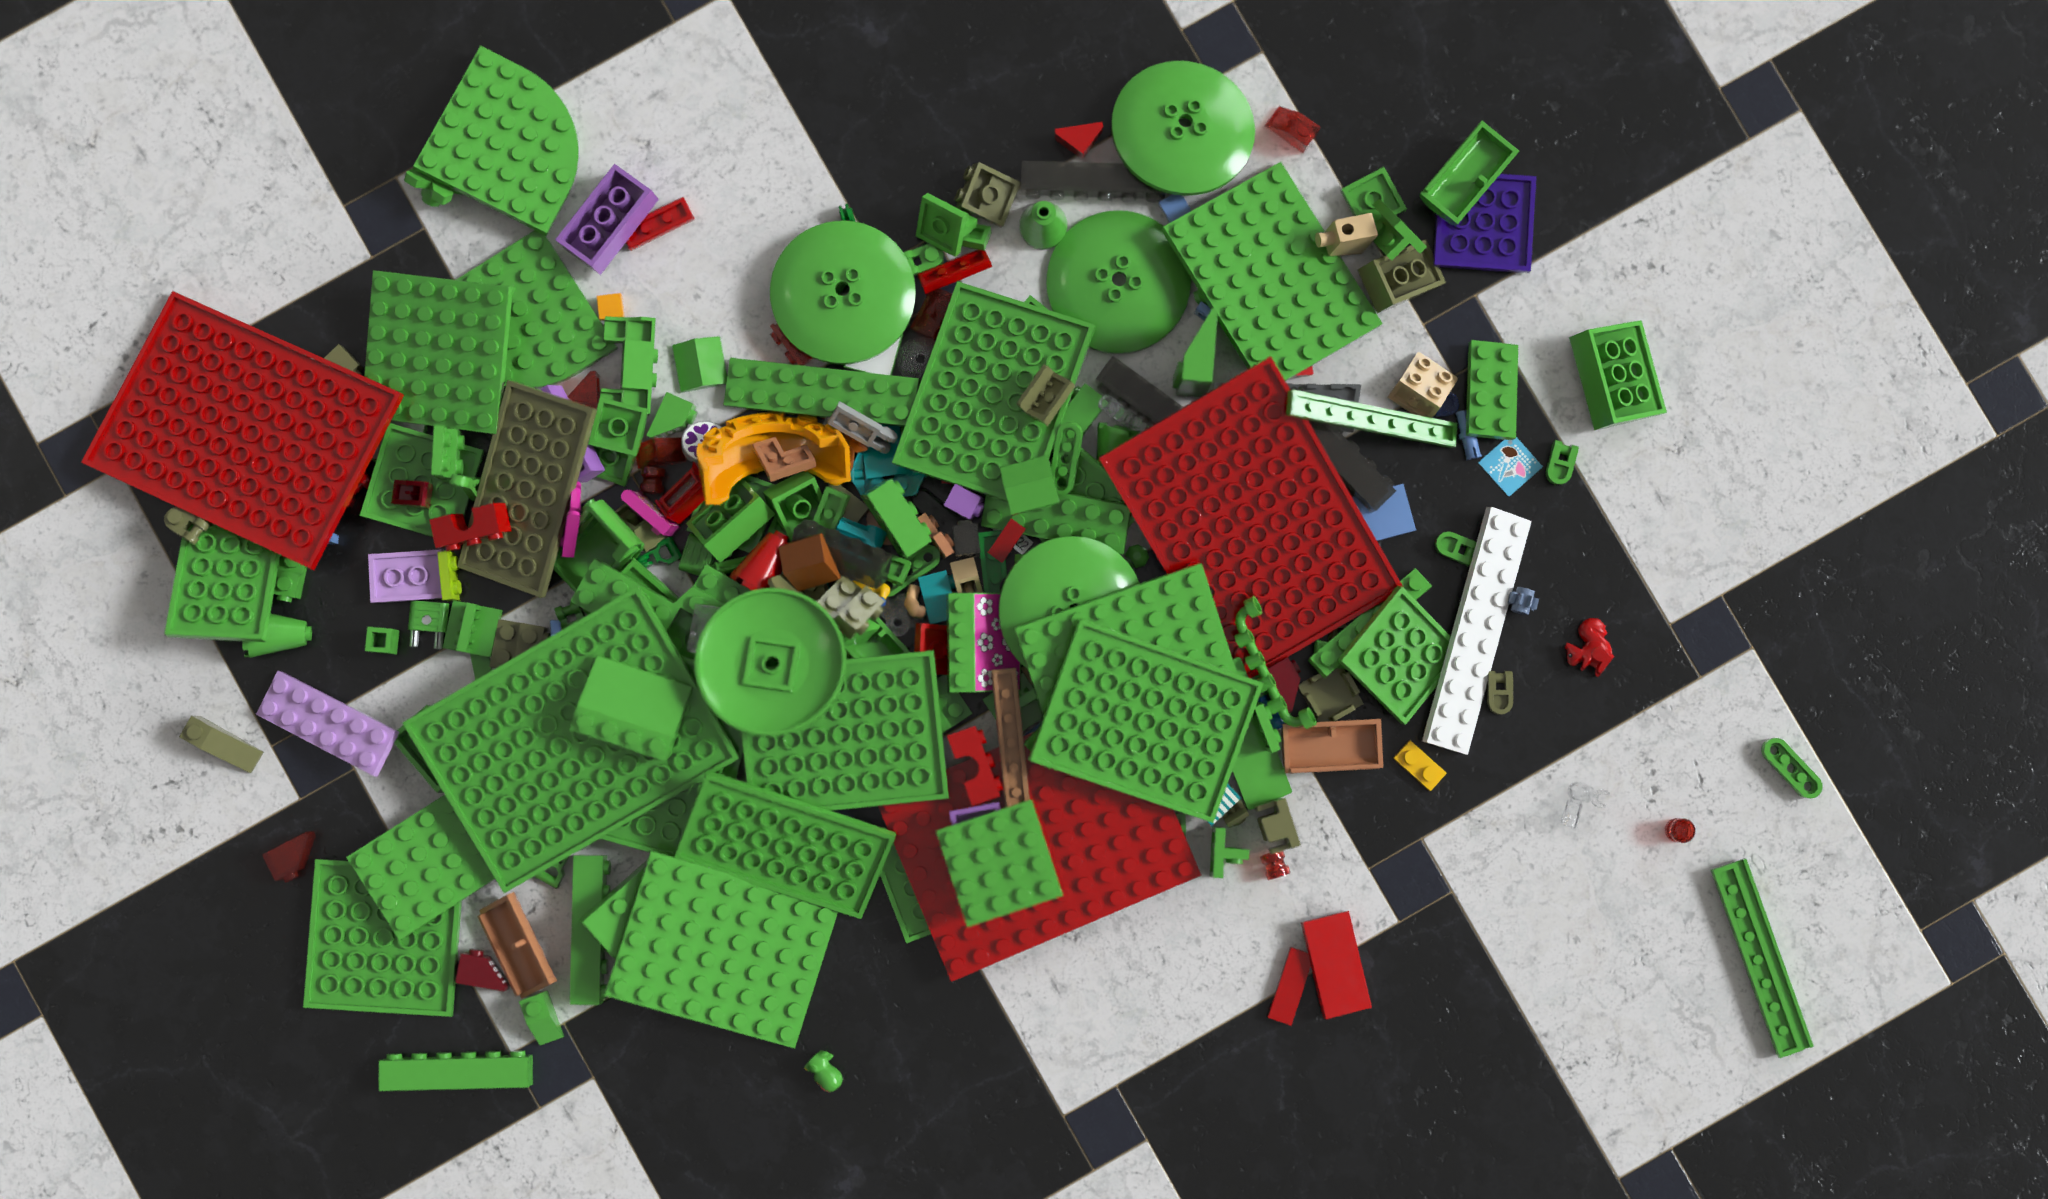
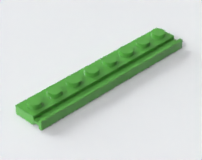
M1743 858L1739 861L1711 869L1777 1057L1783 1058L1814 1047L1747 859Z

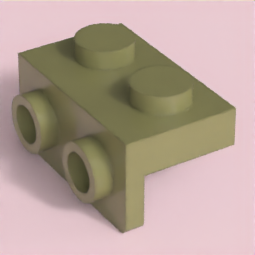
M1044 364L1035 374L1034 379L1025 392L1022 393L1017 405L1028 416L1048 426L1074 389L1075 384L1053 372L1049 366Z

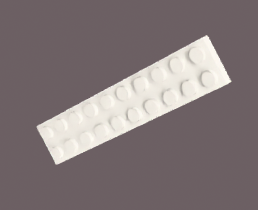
M1486 507L1422 739L1423 742L1468 755L1488 682V672L1492 668L1507 613L1509 594L1513 591L1530 529V520L1493 507Z

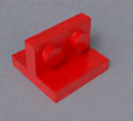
M916 623L914 652L934 650L936 674L947 675V626Z

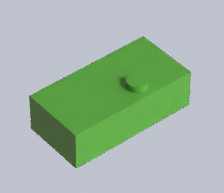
M647 860L579 919L614 959H616Z

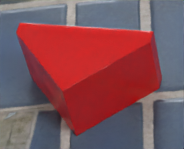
M1103 122L1055 129V140L1083 160L1103 133Z

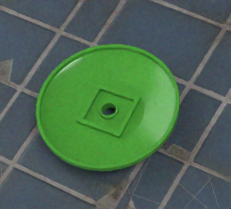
M1164 62L1141 71L1122 89L1112 114V138L1116 151L1124 165L1145 184L1159 191L1174 195H1200L1219 189L1229 183L1247 163L1255 140L1253 113L1241 90L1219 71L1195 62ZM1186 118L1191 122V126L1183 127L1180 125L1179 120Z
M1122 210L1105 211L1089 216L1075 224L1065 233L1051 255L1046 285L1052 311L1094 324L1095 330L1089 345L1091 349L1111 354H1125L1146 349L1165 338L1178 324L1186 309L1190 295L1191 277L1161 231L1163 225L1148 216ZM1115 274H1122L1125 276L1126 282L1122 286H1117L1112 282V277Z
M854 221L826 222L799 234L786 246L779 256L770 282L772 311L784 336L804 354L831 364L860 363L885 352L905 331L915 305L914 276L903 251L890 237L880 230ZM839 284H846L850 290L848 294L841 296L836 293L835 289Z
M1076 536L1059 537L1045 541L1027 551L1014 564L1004 581L998 608L1003 638L1014 657L1027 669L1014 627L1066 610L1072 604L1080 605L1140 584L1128 562L1118 552L1104 543Z
M780 588L753 590L739 595L723 605L711 617L702 631L695 656L697 682L709 707L720 719L730 726L757 736L787 735L806 728L817 721L836 700L844 682L847 665L846 649L842 634L831 615L813 599L801 593ZM771 658L779 661L778 668L773 671L765 668L766 661Z

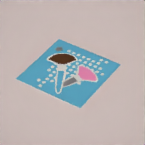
M1517 437L1514 440H1503L1478 462L1508 496L1512 495L1543 467Z

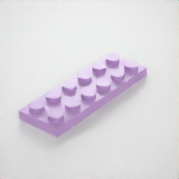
M277 671L256 715L377 777L399 734V731L282 671Z

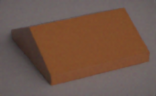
M822 533L779 546L783 574L798 592L841 578Z

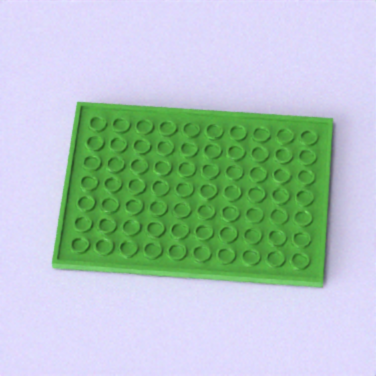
M640 586L403 722L404 727L503 893L508 892L703 780L707 770L715 773L740 758L713 710L705 701L700 688ZM597 655L693 686L671 756L666 761L570 730L578 702Z

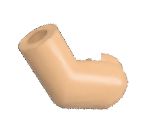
M909 584L904 606L911 617L921 619L926 613L925 606H920L917 601L920 587Z

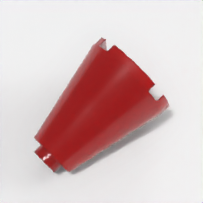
M777 530L774 534L769 532L732 571L730 578L740 582L752 591L770 588L768 580L782 574L779 546L787 544L788 542L786 541L789 537Z

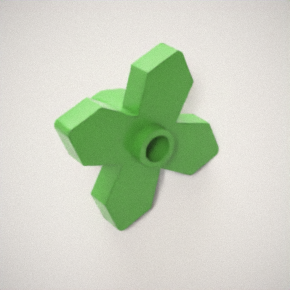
M413 168L406 172L404 181L414 188H422V201L429 206L438 207L440 204H447L451 201L453 193L462 195Z

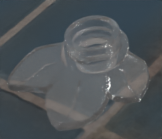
M907 591L900 593L895 600L887 597L886 605L882 607L884 611L880 616L886 620V626L895 636L906 634L910 628L916 627V623H923L926 618V613L921 619L913 618L909 615L904 606ZM896 620L902 621L901 626H895L893 623Z

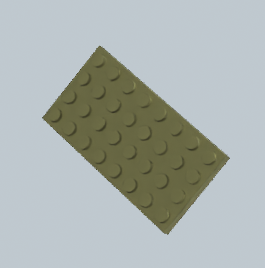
M513 380L507 381L498 414L497 432L492 436L473 508L491 503H506L512 532L504 533L503 538L488 541V538L481 539L482 544L467 546V543L463 544L457 565L458 568L540 598L546 597L564 532L567 513L570 510L571 492L577 485L597 409ZM473 512L471 513L468 528L473 524Z

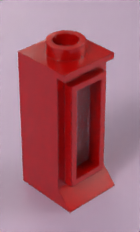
M693 461L692 468L659 500H655L660 509L659 511L665 516L667 521L671 520L681 524L705 500L698 463Z

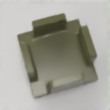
M1335 669L1325 679L1318 673L1298 686V690L1313 712L1317 722L1336 721L1364 704L1359 696L1360 691L1350 673L1344 669Z
M1278 798L1254 807L1256 812L1271 807L1274 808V813L1257 818L1263 840L1273 842L1284 838L1285 841L1284 844L1269 848V854L1301 846L1286 798Z

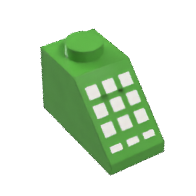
M666 392L646 436L656 441L685 430L688 424H693L697 416L696 406L689 401Z

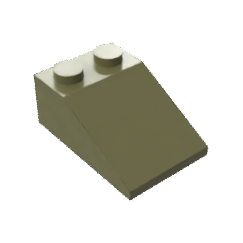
M1427 240L1422 241L1427 246L1422 253H1419L1410 245L1405 247L1392 261L1385 255L1357 270L1377 314L1446 283L1440 268L1433 266L1434 255Z

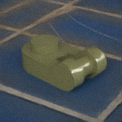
M178 507L170 509L164 516L165 525L173 533L193 545H196L199 541V535L203 531L206 532L210 527L201 518ZM193 524L194 527L190 530V532L187 531V530L190 528V526Z
M1504 671L1503 673L1488 672L1487 704L1490 711L1494 714H1506L1513 707L1512 671ZM1496 683H1503L1504 690H1496Z

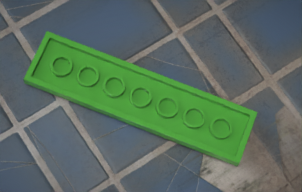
M730 358L723 405L742 409L830 418L840 401L879 424L905 427L920 386V379Z

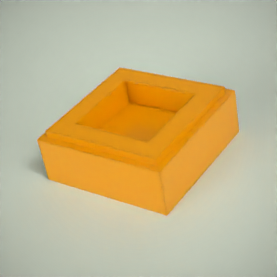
M621 293L597 296L600 321H604L605 316L624 317Z

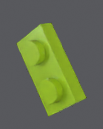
M437 552L442 600L450 602L453 600L459 601V594L462 593L461 582L457 576L459 559L455 556V552Z

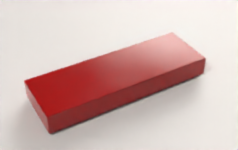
M681 197L647 214L627 240L626 244L629 250L632 251L695 220L685 198Z
M975 250L921 272L917 276L925 294L991 268L992 264L986 251Z
M1290 947L1267 1016L1268 1018L1292 1025L1311 967L1307 952Z

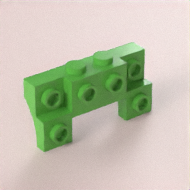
M605 316L603 342L623 343L620 389L601 388L600 397L648 409L647 416H649L652 387H656L657 373H653V363L657 364L658 349H654L656 318Z

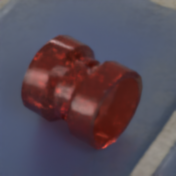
M641 467L643 482L640 484L639 491L650 494H664L662 480L665 477L666 469Z
M1673 818L1665 826V834L1673 842L1687 843L1694 838L1696 833L1694 824L1685 818Z
M1284 851L1274 854L1267 853L1260 856L1262 864L1266 867L1265 874L1267 880L1291 873L1289 866L1284 862Z

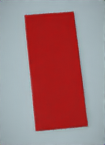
M1011 518L988 553L1003 563L1026 528Z

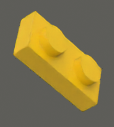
M1411 740L1393 757L1398 764L1428 791H1431L1447 774Z

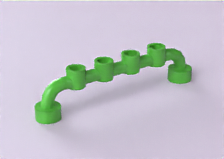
M1254 596L1244 600L1245 606L1236 615L1235 623L1239 633L1235 635V640L1240 648L1246 646L1250 654L1245 657L1246 663L1250 670L1257 669L1260 678L1256 679V681L1264 683L1261 692L1268 691L1271 700L1267 701V706L1273 715L1278 713L1283 722L1289 726H1304L1306 729L1317 724L1316 719L1309 707L1299 711V717H1293L1289 714L1286 702L1276 687L1275 679L1269 673L1265 665V659L1255 644L1254 636L1245 624V618L1248 615L1251 618H1255L1262 614V608Z

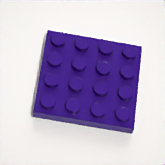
M1500 174L1458 225H1452L1436 214L1433 266L1530 273L1536 176Z

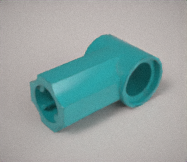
M844 517L839 521L834 534V538L854 545L859 551L872 557L878 556L887 536V533L879 527L873 525L864 526Z

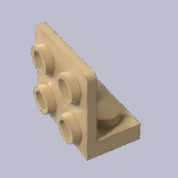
M1417 352L1401 379L1388 395V398L1412 414L1433 418L1458 378L1422 353Z

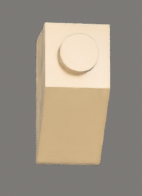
M974 557L950 563L957 593H983Z

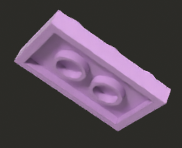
M443 550L368 554L370 603L442 599L437 552Z

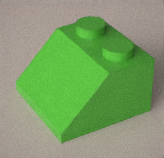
M805 471L799 472L762 492L768 506L775 513V519L790 541L809 531L823 496L815 477Z

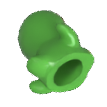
M819 1051L804 1066V1069L814 1074V1080L822 1090L833 1092L842 1084V1074L829 1063V1060L833 1058V1054L827 1051Z

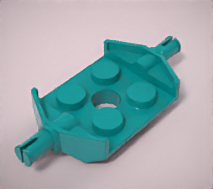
M863 452L857 454L852 471H850L851 482L854 483L858 492L862 495L885 479L882 477L866 479ZM906 469L905 474L895 475L892 480L894 482L897 480L904 489L903 497L917 496L927 475Z

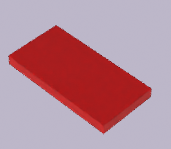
M1349 911L1301 922L1323 1019H1330L1372 1008Z

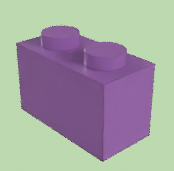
M955 484L944 506L973 520L974 517H980L982 514L984 498Z

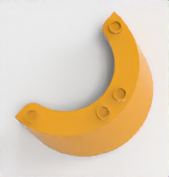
M767 412L737 417L726 421V426L720 429L714 427L703 435L704 440L702 443L697 445V461L706 505L722 504L728 500L731 488L739 480L748 475L764 471L753 451V444L776 437L784 452L804 445L808 446L815 458L816 467L805 470V472L814 474L835 486L841 485L844 482H851L850 448L839 430L828 425V423L825 425L818 423L817 418L812 416L799 415L795 418L785 417V413Z

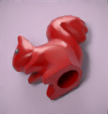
M1588 618L1580 624L1578 633L1585 642L1581 649L1570 643L1565 645L1568 664L1576 666L1582 662L1581 671L1590 665L1596 669L1595 676L1597 677L1601 675L1614 658L1611 645L1604 638L1607 635L1605 624L1601 620Z

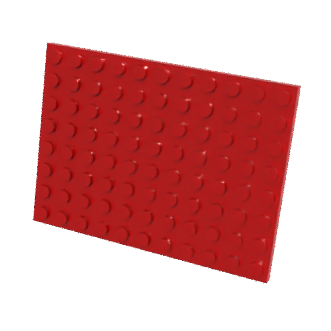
M172 291L81 463L309 569L315 570L404 395Z
M1271 356L1098 457L1166 573L1169 574L1197 563H1202L1232 659L1236 657L1241 658L1248 678H1253L1259 673L1257 669H1249L1245 657L1250 654L1246 646L1240 648L1235 640V635L1239 633L1235 623L1236 615L1245 606L1244 600L1254 596L1262 608L1261 615L1255 618H1251L1248 615L1245 618V624L1252 632L1255 644L1262 653L1268 669L1385 601L1397 586L1403 587L1308 420L1286 416L1287 398L1290 388Z
M1032 733L1023 736L1024 742L1030 737ZM1024 745L1030 800L1032 799L1063 896L967 927L936 830L952 826L949 811L1000 802L1001 809L1005 808L1004 791H999L1000 797L972 806L964 782L970 781L977 776L979 765L974 758H971L946 769L949 798L878 806L887 829L896 832L893 842L951 982L1202 876L1174 809L1053 768L1048 769L1044 765L1030 761L1028 758L1031 751ZM999 747L987 751L986 754L991 753L995 767L991 768L994 777L999 776L1003 786Z

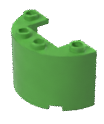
M591 499L583 506L584 512L579 520L581 523L578 527L574 558L562 557V547L559 546L553 569L574 592H576L594 558L620 571L633 557L635 559L638 558L645 546L641 539L604 500L595 501Z

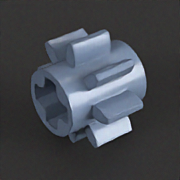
M1517 587L1516 592H1510L1508 604H1512L1511 611L1529 615L1530 610H1536L1539 599L1534 598L1535 591Z

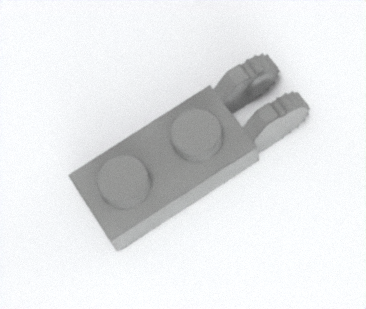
M840 401L827 422L828 425L867 447H872L885 454L891 449L889 442L893 443L898 438L897 434L890 428L882 427L881 424Z

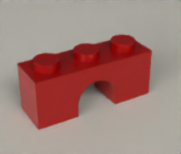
M491 503L472 508L474 520L470 528L467 527L463 514H449L429 519L435 548H445L446 552L461 549L460 545L467 543V546L482 544L481 539L488 538V541L502 539L504 533L512 532L506 503Z
M973 726L948 735L947 737L955 759L970 756L979 765L977 776L970 781L964 782L971 805L975 806L1000 797L999 791L1004 789L999 776L994 777L991 768L995 767L992 755L991 753L986 754L983 744L987 743L983 730H977V727Z

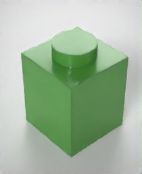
M367 627L365 651L397 655L400 630Z

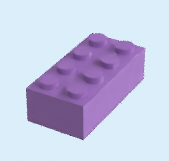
M614 163L555 240L565 250L601 275L659 199L651 189Z

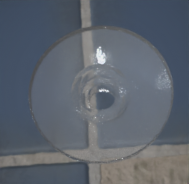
M915 337L902 345L897 356V366L903 377L919 378L921 383L935 344L934 340L927 337ZM919 355L925 357V361L923 363H918L916 361V358Z

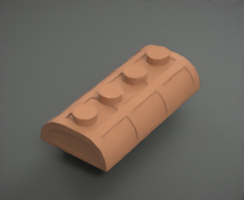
M1381 719L1316 722L1317 724L1309 729H1306L1304 726L1293 727L1282 724V758L1285 773L1383 768Z
M515 892L507 894L479 910L480 915L477 917L515 996L520 995L522 999L557 981Z

